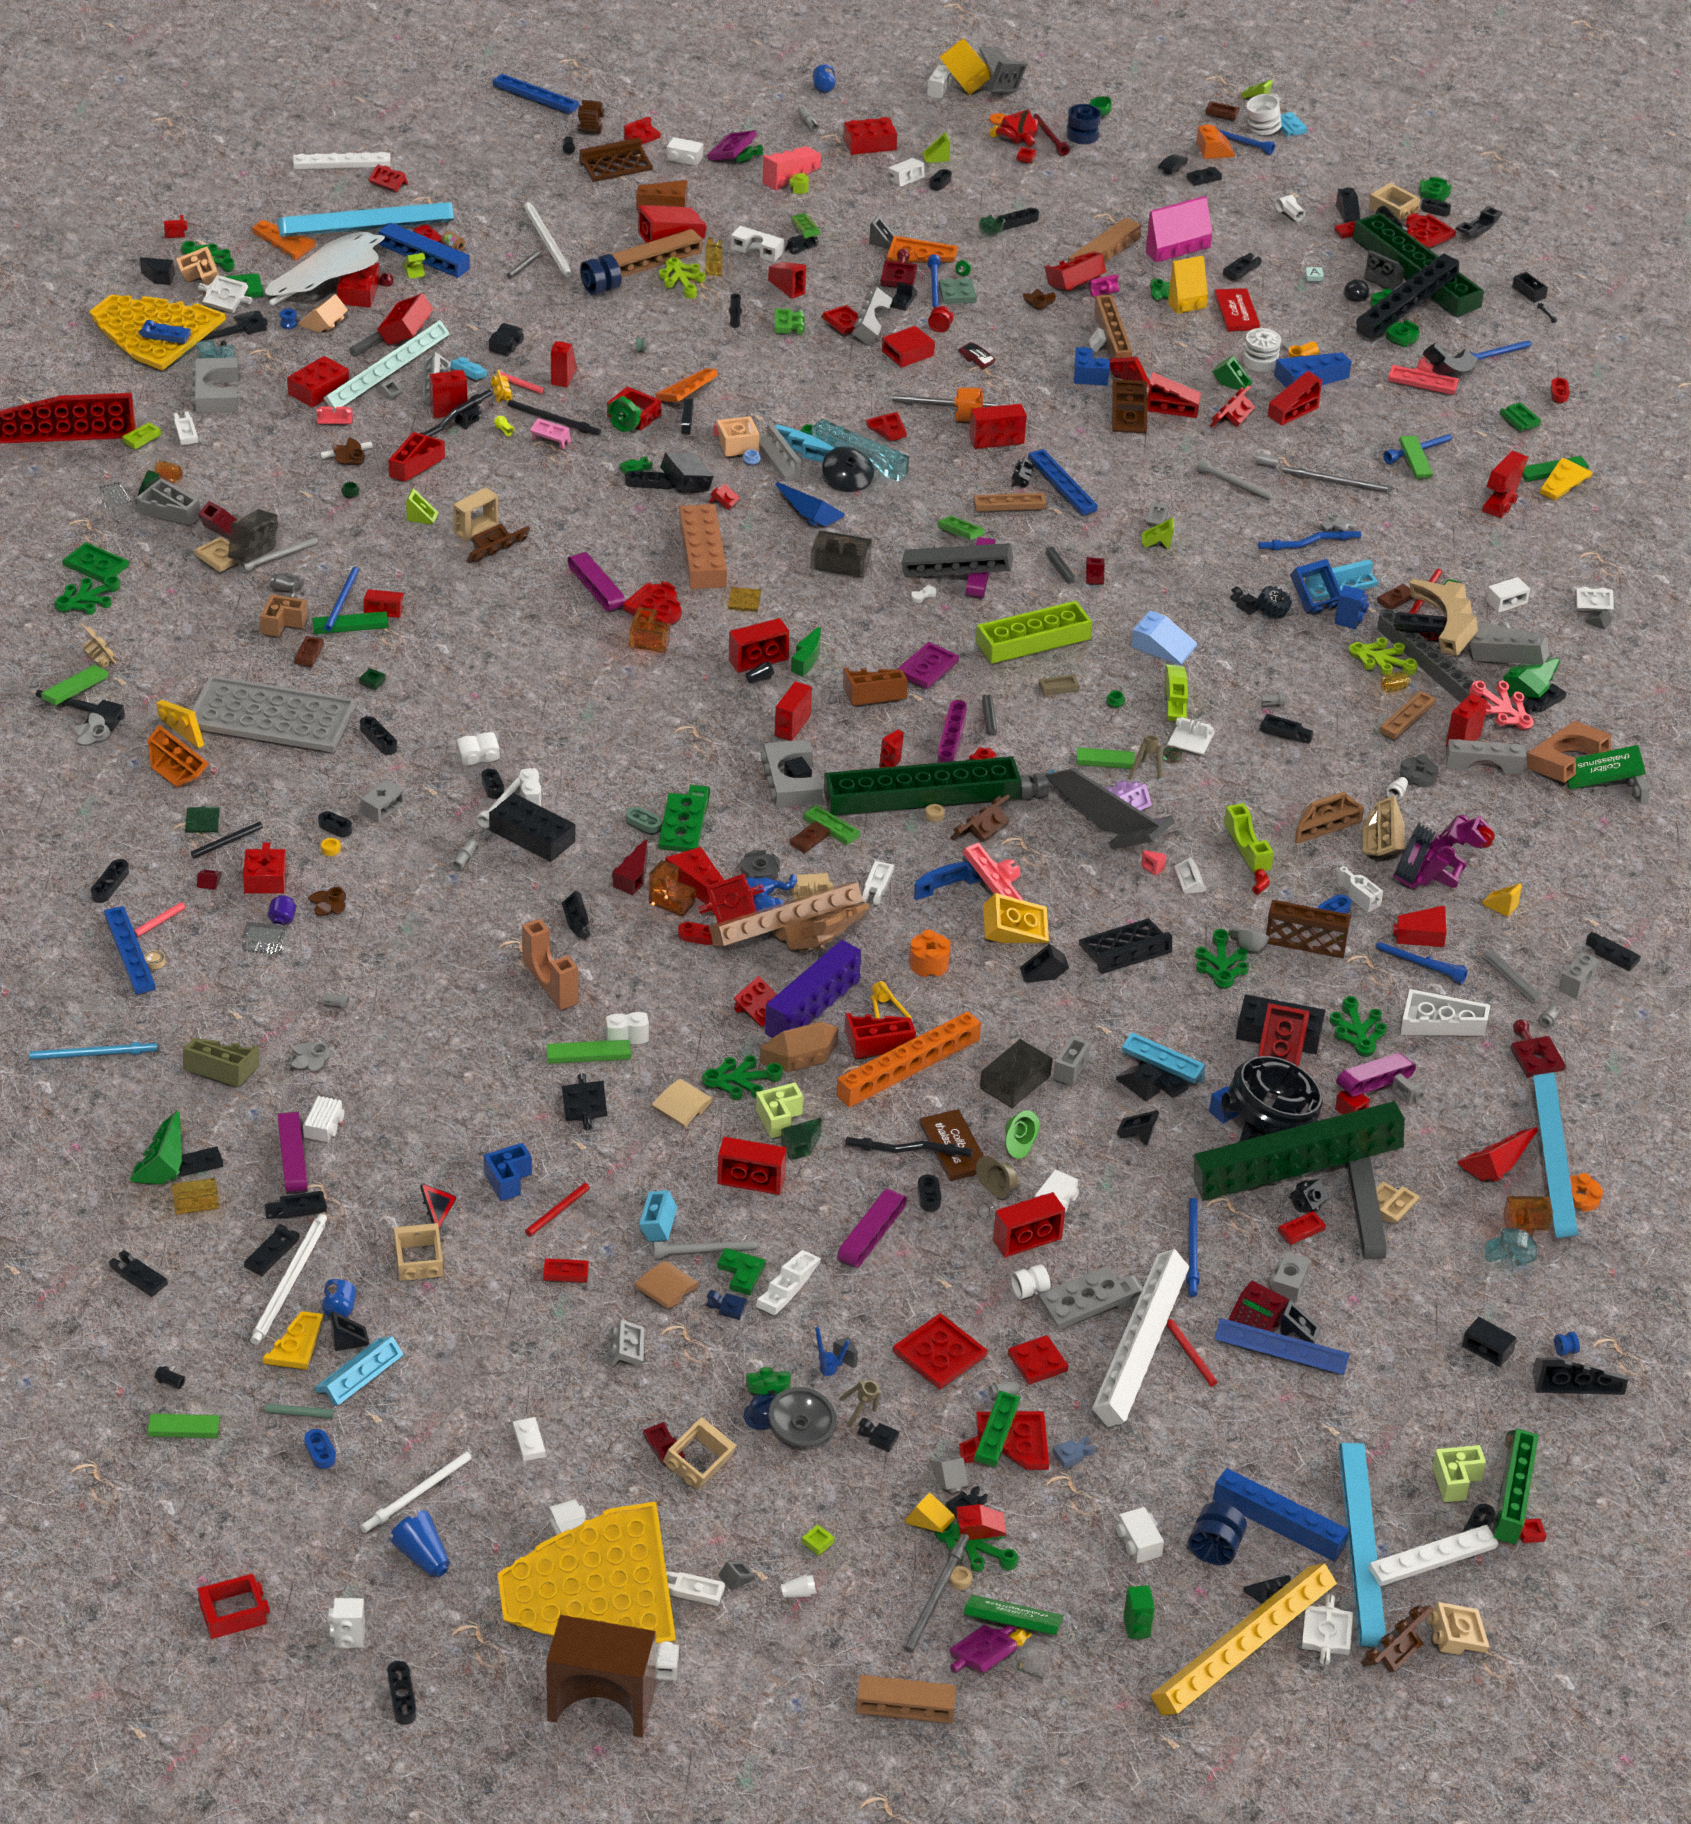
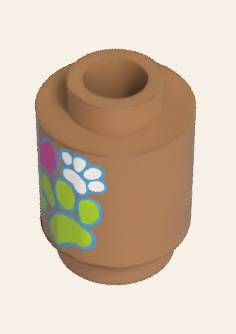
M446 231L441 236V242L444 245L458 251L464 249V238L454 232Z

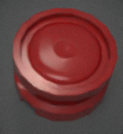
M936 306L928 318L929 327L935 332H946L953 322V312H950L946 306Z

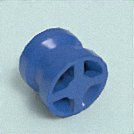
M287 308L280 311V325L282 328L293 329L297 326V320L295 319L297 312L294 309Z
M1574 1331L1568 1332L1566 1335H1555L1554 1345L1559 1356H1565L1569 1352L1572 1354L1579 1352L1580 1343Z

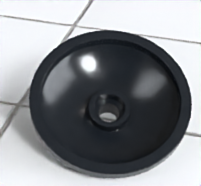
M838 447L829 451L824 457L822 472L825 479L833 487L845 492H857L870 485L874 476V467L869 457L860 450L852 447Z

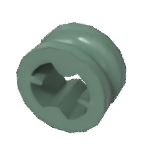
M636 337V352L640 350L645 352V337L642 339Z

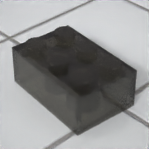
M258 509L231 523L228 558L249 563L274 549L276 546L275 535L278 528V515Z
M819 530L811 549L810 569L863 578L871 558L872 539Z
M1019 1039L981 1071L980 1089L1013 1109L1051 1076L1053 1058Z

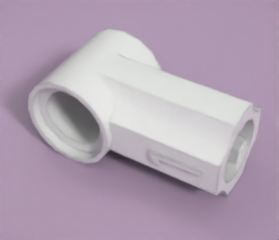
M1293 195L1281 197L1275 201L1278 212H1286L1296 222L1301 221L1305 217L1306 211L1297 204Z

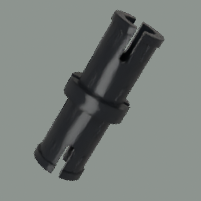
M732 294L729 307L730 326L737 328L740 327V315L742 314V308L740 307L741 295Z

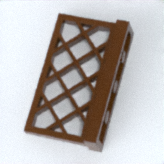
M640 138L580 149L579 163L581 166L584 165L593 182L653 170L651 162L641 147ZM629 158H630V159H632V160H635L636 162H635V163H632V162H629L628 160H629ZM614 161H615V162L620 163L621 165H620V166H617V165H614L613 163H614ZM639 162L646 164V166H640L638 164ZM626 165V166H629V167H632V168H631V169H626V168H623V167ZM598 166H606V169L599 168ZM611 168V169H614V170H617V171H616V172H611V171H608V170ZM594 172L602 173V175L595 176Z
M1272 900L1268 914L1266 935L1270 937L1271 934L1277 932L1281 938L1270 937L1267 944L1344 959L1351 915ZM1273 919L1283 921L1284 923L1277 925ZM1293 923L1303 925V927L1297 929ZM1288 926L1293 932L1286 935L1282 929ZM1312 927L1323 929V931L1317 933ZM1308 930L1313 936L1306 939L1301 933ZM1332 931L1341 932L1344 934L1337 937ZM1328 934L1332 940L1325 942L1321 937ZM1297 936L1301 941L1298 943L1293 942L1290 938ZM1317 940L1321 945L1313 946L1310 942ZM1336 943L1341 948V951L1333 950L1330 946Z

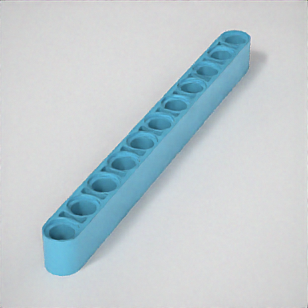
M445 202L278 218L277 223L279 236L288 237L384 228L389 223L398 226L450 222L454 220L452 203Z
M1555 1073L1533 1075L1556 1239L1578 1236Z
M1341 1442L1339 1459L1346 1525L1349 1529L1348 1544L1359 1646L1375 1647L1381 1643L1380 1639L1386 1635L1381 1587H1379L1368 1569L1371 1562L1377 1561L1365 1445L1364 1443Z

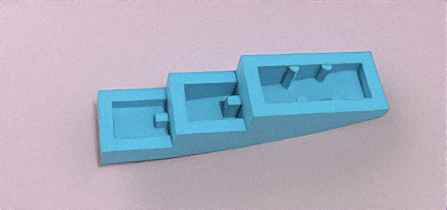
M778 424L775 426L793 451L802 453V458L823 462L826 454L835 449L826 442L804 432Z

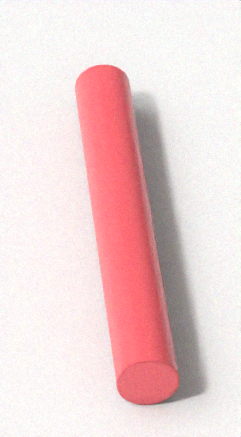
M500 372L512 384L539 394L543 393V387Z
M180 902L134 930L136 937L138 938L185 909V905Z

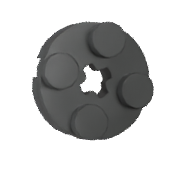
M1421 754L1401 762L1400 777L1406 778L1409 785L1415 783L1418 784V787H1428L1435 783L1439 769L1434 762L1428 760L1426 755Z
M753 850L746 853L744 859H741L740 870L742 874H745L746 878L768 877L775 880L778 878L780 860L773 853L772 856L766 854L765 850Z

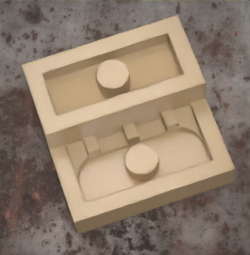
M679 1079L662 1092L653 1102L652 1106L655 1110L686 1128L697 1114L702 1115L713 1099L682 1079Z
M1383 1181L1376 1188L1381 1219L1385 1222L1397 1223L1420 1200V1196L1403 1186L1397 1190Z

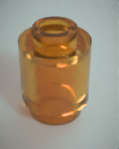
M159 461L155 466V472L161 475L160 478L174 483L182 478L183 471L179 465L167 461Z

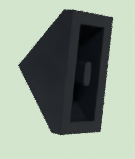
M334 1311L330 1313L331 1335L335 1351L364 1347L370 1344L365 1326Z

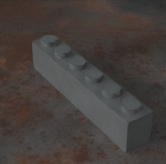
M1010 543L905 550L901 564L905 577L1001 572L1011 570L1014 557Z

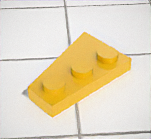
M301 1311L288 1326L285 1335L274 1343V1348L271 1352L264 1355L263 1364L307 1370L324 1320L323 1314Z

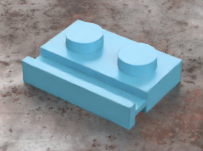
M1293 112L1281 114L1282 126L1280 130L1287 137L1290 134L1295 136L1307 133L1308 127Z

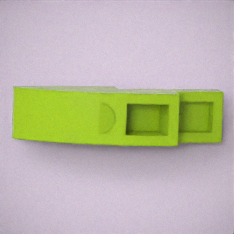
M1168 664L1165 666L1167 721L1176 722L1177 718L1181 717L1187 719L1188 681L1184 666Z

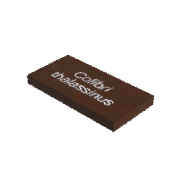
M957 1109L920 1118L919 1124L929 1142L946 1145L952 1143L957 1144V1147L973 1149L972 1157L960 1155L954 1157L948 1156L943 1152L934 1151L949 1181L977 1175V1162L984 1155L960 1110Z

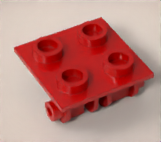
M758 976L733 998L736 1001L734 1010L737 1013L746 1011L763 1027L765 1025L766 1004L777 994Z

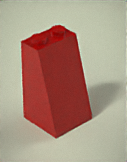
M638 206V234L645 243L691 229L701 238H705L706 223L692 207Z

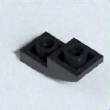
M1172 154L1158 165V169L1163 170V173L1172 174L1179 171L1181 165L1187 164L1188 157Z

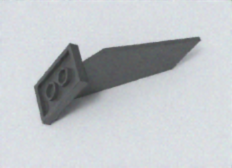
M979 47V51L992 75L987 90L991 92H1017L1028 63L1025 61H1011L997 47Z
M1074 768L1051 772L1045 775L1101 830L1118 834L1109 842L1111 849L1153 842L1175 823L1172 816L1156 819L1149 817Z

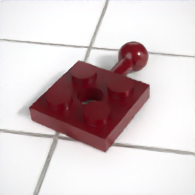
M903 248L897 252L898 262L885 260L880 285L897 287V282L914 287L918 264L905 263L910 257L907 249Z
M1524 1019L1515 1021L1513 1030L1517 1035H1521L1524 1041L1512 1043L1510 1049L1526 1077L1530 1078L1534 1077L1533 1075L1564 1071L1566 1064L1550 1036L1532 1039L1528 1032L1529 1023ZM1533 1055H1539V1056H1541L1542 1058L1539 1059L1538 1057L1533 1056Z

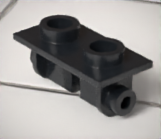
M802 234L797 237L793 236L787 241L784 250L789 249L791 254H797L806 248L809 249L816 246L819 240L814 236L804 238Z
M1027 455L1016 463V470L1011 477L1013 479L1011 487L1015 483L1022 488L1028 486L1034 466L1031 462L1026 461Z

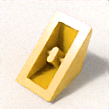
M1518 883L1492 891L1482 903L1509 917L1518 907L1522 885Z
M929 1492L908 1515L905 1523L942 1533L955 1519V1516Z

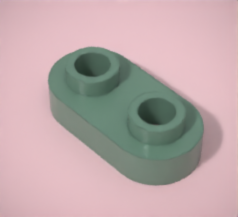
M631 807L626 811V821L629 824L650 834L661 830V818L640 807Z

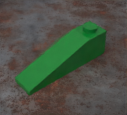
M1547 657L1544 664L1525 663L1510 668L1503 676V680L1509 685L1507 690L1508 696H1513L1515 692H1521L1524 697L1540 698L1549 689V682L1553 680V673L1556 672L1559 666L1560 658Z
M175 1111L159 1126L152 1138L153 1142L143 1152L145 1158L142 1163L140 1161L137 1162L130 1176L132 1182L163 1185L169 1179L172 1181L179 1175L182 1151L180 1113L178 1111Z

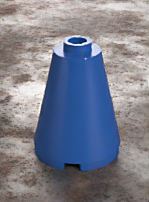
M421 1510L417 1512L419 1516L412 1519L409 1515L399 1522L391 1531L393 1537H389V1540L429 1576L441 1577L448 1571L450 1562L431 1515L426 1510Z

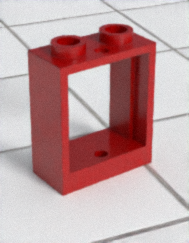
M628 386L607 402L608 411V406L613 400L624 396L632 401L635 406L644 409L641 412L639 424L635 428L640 431L660 417L662 413L661 400Z
M253 1573L197 1588L199 1606L211 1639L267 1624L266 1614L270 1613L269 1605L266 1599L262 1600L261 1596L264 1595L260 1581L256 1582ZM251 1592L256 1607L217 1617L212 1602Z

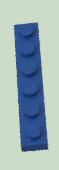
M502 73L493 79V86L537 101L540 104L548 105L565 113L571 114L579 107V101Z
M1045 449L1029 453L1028 459L1081 515L1097 511L1098 505Z
M124 906L104 910L105 919L135 995L155 990V983Z
M1223 1318L1219 1320L1215 1340L1345 1375L1350 1353Z

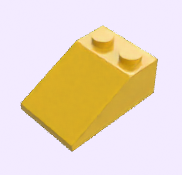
M964 37L939 57L969 95L992 78L986 63Z
M1198 256L1173 261L1168 298L1170 307L1176 314L1206 308L1208 290L1204 257Z
M997 893L983 904L985 939L1000 943L1049 942L1047 907Z

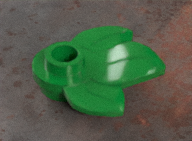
M1159 278L1152 279L1150 282L1151 295L1157 301L1163 297L1168 299L1170 282H1164Z

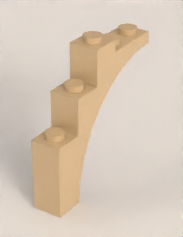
M1412 579L1409 582L1411 597L1435 606L1447 619L1445 629L1439 637L1441 653L1458 656L1478 632L1477 618L1472 615L1471 602L1466 598L1465 585L1451 581L1442 585Z

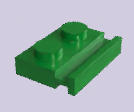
M1521 402L1507 406L1506 409H1500V415L1520 432L1523 429L1528 430L1540 426L1541 419Z

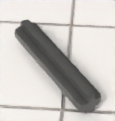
M377 331L351 346L349 353L357 356L384 339Z
M1053 546L1047 547L1045 554L1067 583L1074 582L1075 575Z
M984 694L982 696L986 732L989 736L996 735L997 725L993 698L990 694Z

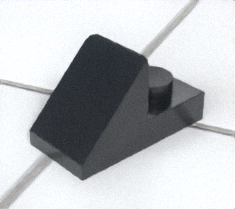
M897 282V292L893 297L890 307L906 311L917 296L918 291L912 285Z
M1158 1110L1123 1118L1117 1134L1120 1138L1133 1137L1138 1134L1147 1146L1159 1116Z
M1288 1300L1281 1315V1335L1287 1336L1294 1332L1303 1341L1315 1343L1321 1327L1293 1301Z

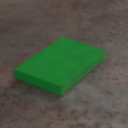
M85 542L64 558L62 564L104 583L106 577L117 576L129 566V561Z

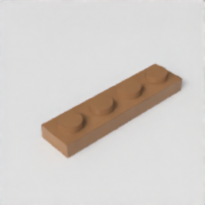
M1044 493L974 495V505L976 511L982 512L1046 509V499Z
M1419 691L1380 726L1379 732L1394 740L1397 739L1435 704L1436 698Z

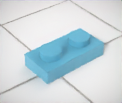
M459 357L451 361V368L464 370L465 375L474 380L487 377L488 370L482 368L479 364L470 362L465 357Z

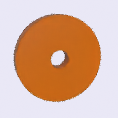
M994 113L990 116L989 121L994 125H1001L1006 115Z

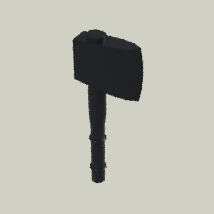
M259 310L242 313L233 317L238 325L211 331L199 342L243 331L247 335L267 330L266 325H268L266 318H263Z
M38 689L36 697L41 698V693L44 691ZM72 698L61 702L63 705H69L101 715L110 731H113L125 716L124 705L107 700H102L98 705ZM89 716L84 724L89 723Z

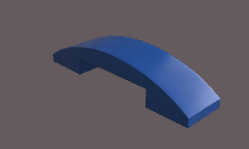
M970 862L945 865L928 872L916 881L914 899L919 900L932 896L934 889L965 880L969 885L983 881V879Z

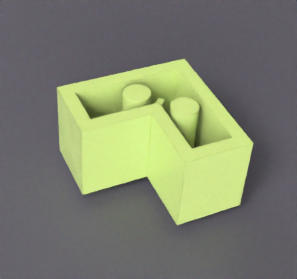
M796 1082L756 1092V1112L771 1139L791 1134V1117L803 1114V1095Z
M1480 1445L1436 1449L1432 1468L1444 1502L1466 1500L1470 1482L1482 1481L1486 1461Z

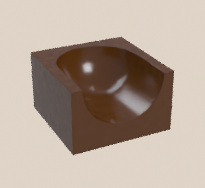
M560 1615L546 1660L547 1721L557 1723L561 1713L568 1706L579 1700L605 1698L620 1704L627 1710L633 1720V1736L643 1738L655 1693L656 1631Z

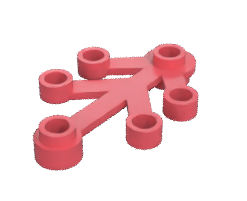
M1478 680L1472 683L1469 688L1470 694L1473 693L1479 697L1483 695L1497 705L1492 706V704L1487 702L1485 715L1499 714L1495 719L1499 726L1516 725L1520 730H1527L1533 726L1534 721L1532 717L1525 712L1522 703L1524 695L1521 692H1515L1511 697L1517 711L1512 708L1507 693L1509 688L1507 682L1500 681L1496 686L1501 699L1488 691L1483 681Z

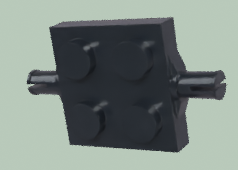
M582 1073L583 1079H581V1074L577 1076L578 1084L562 1086L565 1120L583 1121V1129L587 1130L588 1124L590 1130L592 1128V1119L608 1116L604 1081L587 1082L586 1074Z

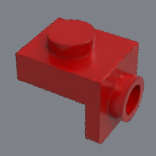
M180 215V220L164 221L165 238L185 237V231H188V227L183 215Z
M724 483L721 488L716 487L711 492L712 498L708 502L712 503L716 499L726 509L730 510L740 497Z

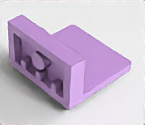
M1121 780L1116 782L1113 787H1106L1107 790L1140 811L1152 805L1147 786L1144 783Z

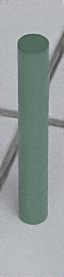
M265 1404V1413L330 1419L334 1417L333 1409Z

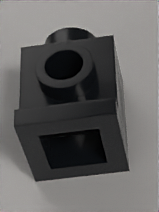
M473 405L458 413L454 418V422L465 430L468 429L469 425L479 421V415L482 414L480 406Z

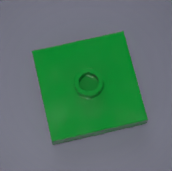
M259 273L225 276L226 278L247 283L248 289L244 296L252 298L263 297Z

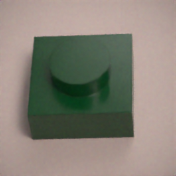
M369 668L359 677V684L376 690L386 680L385 674Z

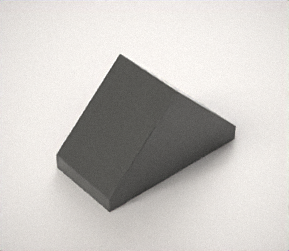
M878 215L870 224L869 244L890 249L895 235Z

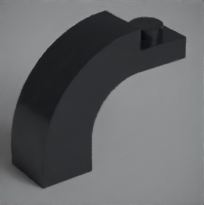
M1436 342L1423 351V355L1434 365L1432 369L1434 372L1453 378H1459L1473 369L1478 360L1467 349H1464L1453 358Z

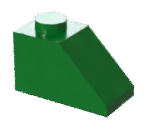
M1234 356L1218 363L1212 371L1221 385L1239 390L1241 387L1245 389L1253 383Z

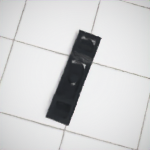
M1488 206L1480 212V216L1470 223L1463 222L1456 226L1455 230L1471 237L1480 236L1497 222L1502 215V211Z

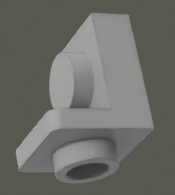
M1151 503L1146 525L1156 526L1166 521L1169 515V506H1165L1162 503Z
M1398 1074L1394 1077L1391 1092L1409 1106L1423 1099L1426 1083L1421 1081L1414 1085L1402 1074Z

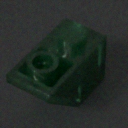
M817 1118L781 1129L782 1147H787L786 1153L790 1160L811 1155L821 1137L822 1119Z

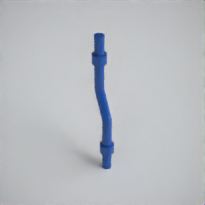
M1339 530V532H1318L1300 541L1272 540V542H1259L1258 548L1272 550L1302 548L1319 539L1347 540L1348 538H1361V531L1347 530L1345 532Z

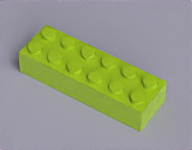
M1072 601L978 624L975 642L992 664L1091 639L1093 622L1079 603Z

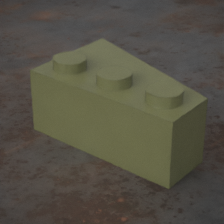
M193 1038L183 1048V1069L239 1088L259 1067L260 1046L253 1045L252 1048L240 1047V1043H233V1046L221 1045L220 1041Z

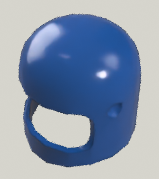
M819 65L813 71V83L819 92H829L836 84L835 72L830 65ZM825 69H831L833 71V75L831 73L826 72Z
M341 1279L328 1280L324 1289L326 1297L322 1300L323 1312L328 1317H330L332 1311L348 1317L354 1308L357 1291L355 1286ZM332 1284L337 1285V1291L334 1294H330L328 1291V1286Z

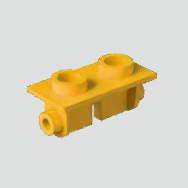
M497 370L495 376L493 375L491 378V386L497 403H499L500 399L509 401L513 395L511 389H509L508 378L502 376L500 371Z

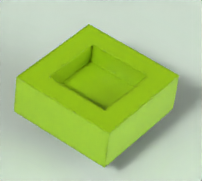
M817 1524L802 1536L801 1543L819 1556L834 1544L835 1537Z

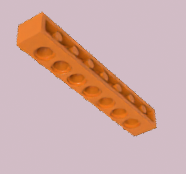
M969 1011L838 1077L836 1096L849 1108L976 1043L980 1040L981 1022Z

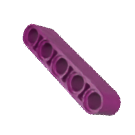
M977 537L976 545L996 543V539ZM990 572L969 573L965 595L984 598Z
M587 552L578 553L567 558L570 570L607 612L623 607V603L626 601L623 593Z
M954 700L950 703L938 748L937 763L956 761L967 712V704L962 700Z
M1396 1053L1342 1071L1336 1079V1084L1353 1097L1393 1084L1394 1077L1398 1074H1402L1407 1079L1410 1078L1416 1070V1065L1401 1053Z
M299 1111L277 1113L286 1194L307 1192Z
M886 1188L838 1250L837 1260L859 1268L901 1214L906 1205L907 1197Z

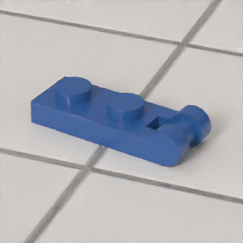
M146 320L139 333L144 338L185 344L191 335L190 328L157 324L152 320Z

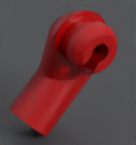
M1261 868L1254 872L1257 884L1252 887V891L1256 895H1259L1270 884L1268 875Z

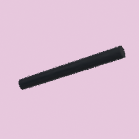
M259 821L191 851L192 858H197L263 829V825Z

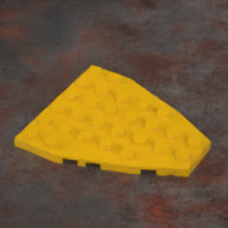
M109 295L89 311L91 319L121 349L135 360L162 371L226 320V314L197 303H193L192 306H185L183 301L171 304L168 302V299L142 296L141 300H135L129 295ZM146 320H152L157 324L190 328L191 335L187 342L182 344L144 338L140 335L139 331L144 326Z
M656 1501L607 1509L602 1512L603 1514L591 1520L588 1519L582 1522L583 1524L540 1543L535 1547V1550L524 1557H520L513 1565L497 1573L503 1620L506 1623L554 1637L559 1616L566 1615L656 1631V1643L676 1642Z

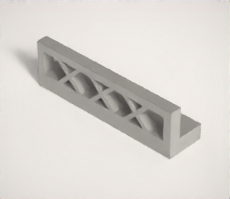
M436 352L424 362L422 402L427 406L430 404L429 374L451 371V363Z
M773 423L767 424V435L760 437L759 449L784 482L801 478L800 458Z

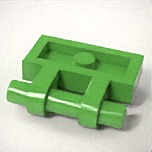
M775 308V333L786 334L796 330L798 335L803 334L805 330V315L802 311L799 310L797 313H792V309Z

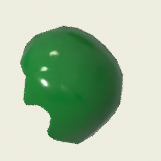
M1107 96L1095 97L1090 100V105L1100 109L1101 117L1107 115L1112 109L1111 98Z

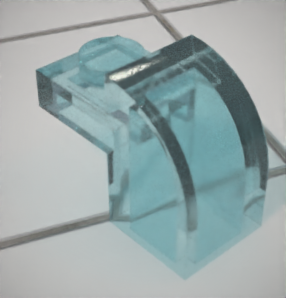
M213 340L196 342L198 359L235 358V348L233 345L216 347Z
M1504 1228L1501 1229L1500 1237L1487 1241L1485 1257L1489 1262L1509 1256L1518 1267L1537 1260L1538 1244L1527 1232L1521 1229Z

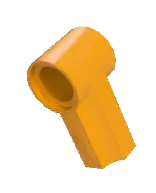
M1310 341L1301 346L1292 345L1288 350L1287 358L1318 355V345L1315 341Z

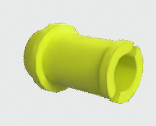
M498 416L495 418V427L500 429L506 436H511L515 429L507 422L506 417Z

